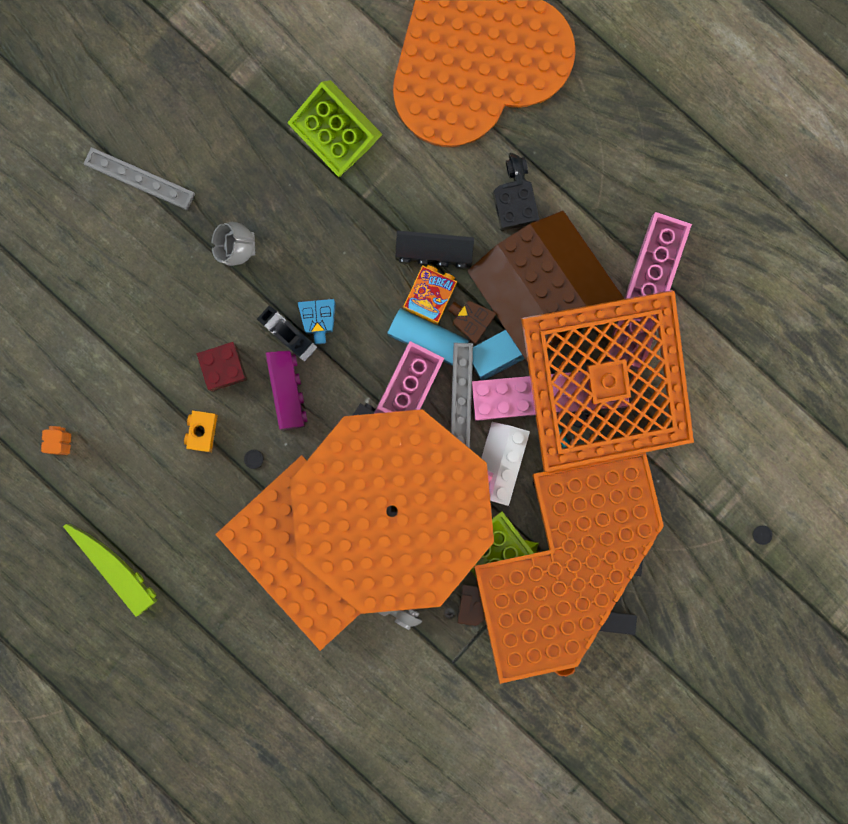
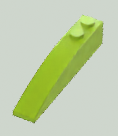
M65 524L63 526L135 617L140 616L157 602L155 598L156 593L150 587L147 588L144 585L143 577L138 572L135 573L111 549L72 524Z

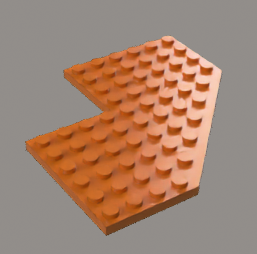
M646 452L533 474L549 550L474 566L499 684L578 667L584 654L591 646L600 628L607 620L613 607L639 568L643 558L664 527Z

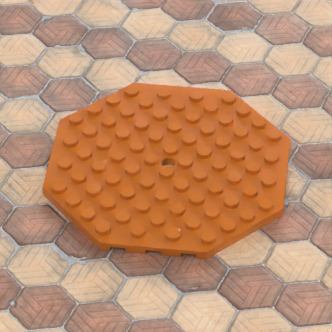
M423 409L344 416L290 480L297 560L361 614L441 607L494 543L487 463ZM391 505L395 506L398 510L397 515L394 517H390L386 513L387 508Z

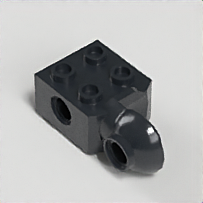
M509 153V160H506L508 176L513 178L514 182L499 185L493 191V199L501 231L526 226L540 220L532 184L525 179V174H528L526 159L514 153Z

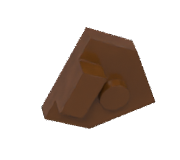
M463 584L457 623L477 626L485 620L479 588Z

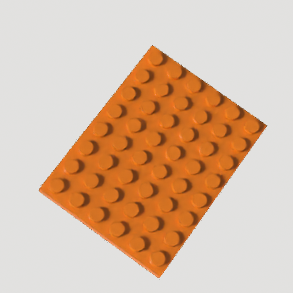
M301 455L215 535L321 651L361 613L297 560L290 480L307 461Z

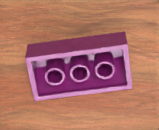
M291 351L266 352L279 429L287 431L305 427L308 419L306 411H302L301 404L304 403L303 392L299 393L298 385H301L299 373L296 374L294 366H298L296 355H292Z

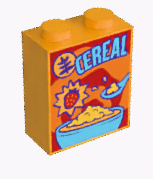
M422 265L403 309L438 325L457 285V281L454 280V276L448 273L444 275L438 273V269L433 266L427 265L425 267Z

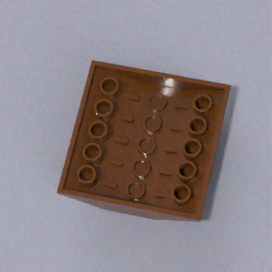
M564 211L540 219L522 228L497 244L467 270L526 361L527 354L521 318L624 299ZM568 331L558 332V334L564 338ZM554 336L549 345L554 348L561 340Z

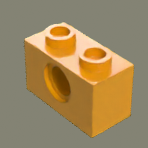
M192 410V415L189 414L187 419V426H190L189 434L186 433L184 438V445H187L186 449L212 453L217 414ZM199 426H203L205 429V433L201 437L196 435V429Z

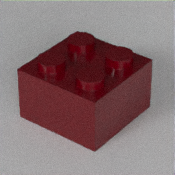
M234 342L196 353L209 391L212 392L247 381L237 345Z

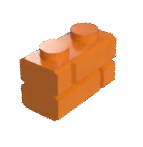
M49 426V430L42 431V440L44 442L41 445V452L56 455L70 454L71 445L69 443L71 442V433L66 432V428Z

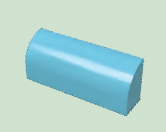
M402 308L399 309L387 333L388 336L407 345L411 341L443 357V362L452 366L454 343L469 342L468 339Z
M504 330L473 347L472 366L480 381L525 358L507 331Z

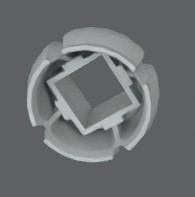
M238 222L220 224L215 229L211 243L215 245L212 248V253L218 262L228 266L243 264L251 256L255 255L254 232H251L245 225Z

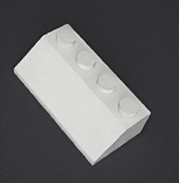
M491 423L481 457L487 463V470L493 473L489 483L490 501L509 506L530 431L500 423Z

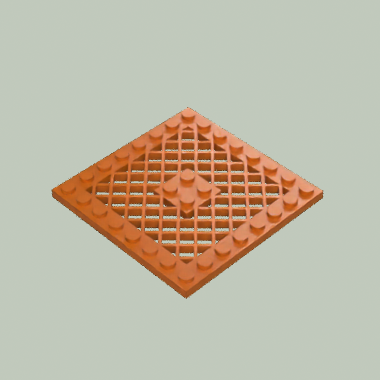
M665 291L521 318L545 472L694 443L675 291ZM643 317L639 323L633 320V318ZM648 319L655 322L650 331L643 327ZM625 320L620 327L614 323ZM629 322L637 326L631 335L624 330ZM606 324V325L603 327L602 330L598 329V328L595 326V325ZM611 325L618 329L613 338L605 334ZM587 327L583 334L576 330ZM592 328L599 333L593 342L587 338ZM657 329L659 333V338L654 335ZM640 330L647 334L642 342L635 338ZM568 331L564 338L558 332ZM573 332L580 336L575 345L567 341ZM622 333L628 337L623 346L616 342ZM554 336L561 340L556 349L549 345ZM603 336L610 341L604 350L597 345ZM651 337L657 341L652 350L646 347ZM584 340L591 344L586 353L578 349ZM632 341L639 345L634 354L627 350ZM565 343L572 348L567 357L560 353ZM613 345L620 348L615 358L608 353ZM547 348H549L550 350L553 351V353H552V355L549 357V359H548ZM595 348L602 352L596 361L589 357ZM660 348L662 358L656 354ZM643 349L650 353L644 362L638 358ZM576 351L583 356L577 365L570 360ZM624 352L631 356L628 362H626L625 358L620 359ZM557 355L564 359L559 368L551 364ZM605 356L612 359L611 361L602 362ZM653 357L660 360L655 369L648 365ZM588 359V360L591 361L593 364L586 365V366H587V372H586V371L583 370L581 367L583 366V364L585 363V361ZM635 360L642 364L636 373L629 369ZM568 363L575 367L569 376L562 372ZM550 367L553 368L554 370H556V372L554 373V375L552 376V378H551ZM662 367L664 371V376L658 373ZM645 368L652 372L647 380L640 377ZM578 371L586 375L580 384L573 380ZM628 372L631 373L632 375H634V376L632 377V379L630 380V382H629ZM560 374L567 378L562 387L554 383ZM656 375L662 379L657 388L651 385ZM637 379L644 383L639 392L632 388ZM588 380L590 391L584 387ZM570 382L578 386L572 395L565 391ZM553 386L559 390L555 396ZM665 386L667 395L661 392ZM648 387L654 390L649 399L643 396ZM581 390L588 393L583 403L576 399ZM630 390L636 394L631 403L625 400V398L631 397ZM563 393L569 397L564 407L557 402ZM659 394L665 398L660 407L653 403ZM640 398L647 402L641 411L635 407ZM590 400L592 404H597L594 410L587 407ZM616 400L612 407L605 403ZM573 401L580 405L575 414L568 410ZM621 402L628 405L623 414L616 410ZM555 405L561 408V411L558 415L556 413ZM603 405L610 409L604 418L597 414ZM667 405L669 409V414L664 411ZM650 406L657 409L652 418L645 414ZM584 409L591 412L585 422L579 418ZM632 409L639 413L633 422L626 418ZM565 412L572 416L567 425L560 422ZM613 413L620 416L615 425L608 422ZM661 413L668 417L662 426L655 422ZM595 416L602 420L596 429L589 425ZM642 417L649 420L644 429L637 426ZM576 420L583 424L577 433L570 429ZM624 420L631 424L625 433L619 430ZM558 424L564 427L561 434H559ZM605 424L612 427L606 437L600 433ZM653 424L659 427V429L650 430ZM587 427L593 431L588 441L581 436ZM635 428L641 431L639 433L631 434ZM568 431L575 435L569 444L563 441ZM616 431L623 435L612 438ZM598 435L603 438V440L594 441ZM579 438L585 442L583 444L575 445ZM561 443H563L567 447L561 448Z

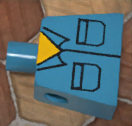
M334 299L298 302L305 333L314 334L315 344H325V333L333 332L336 305Z

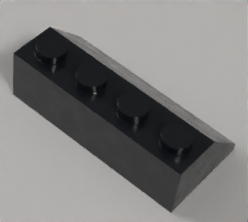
M397 230L395 258L402 264H410V261L418 262V265L427 266L429 263H436L438 267L456 265L458 269H467V266L471 267L474 237Z

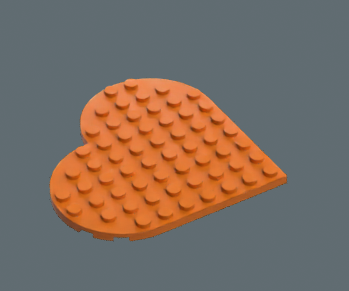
M415 0L393 85L394 102L400 119L416 137L432 145L459 147L460 145L479 140L495 126L504 106L522 108L542 103L551 98L564 86L571 73L575 59V41L571 28L564 16L555 7L543 0Z

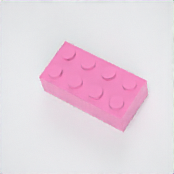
M410 341L374 414L420 410L444 358Z

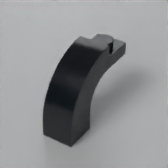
M270 305L257 318L265 328L304 362L317 348L316 345L301 334Z

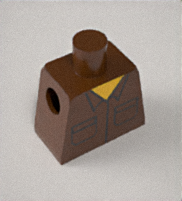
M467 301L464 307L453 302L448 309L450 313L456 316L453 325L473 345H476L496 316L495 312L471 301Z

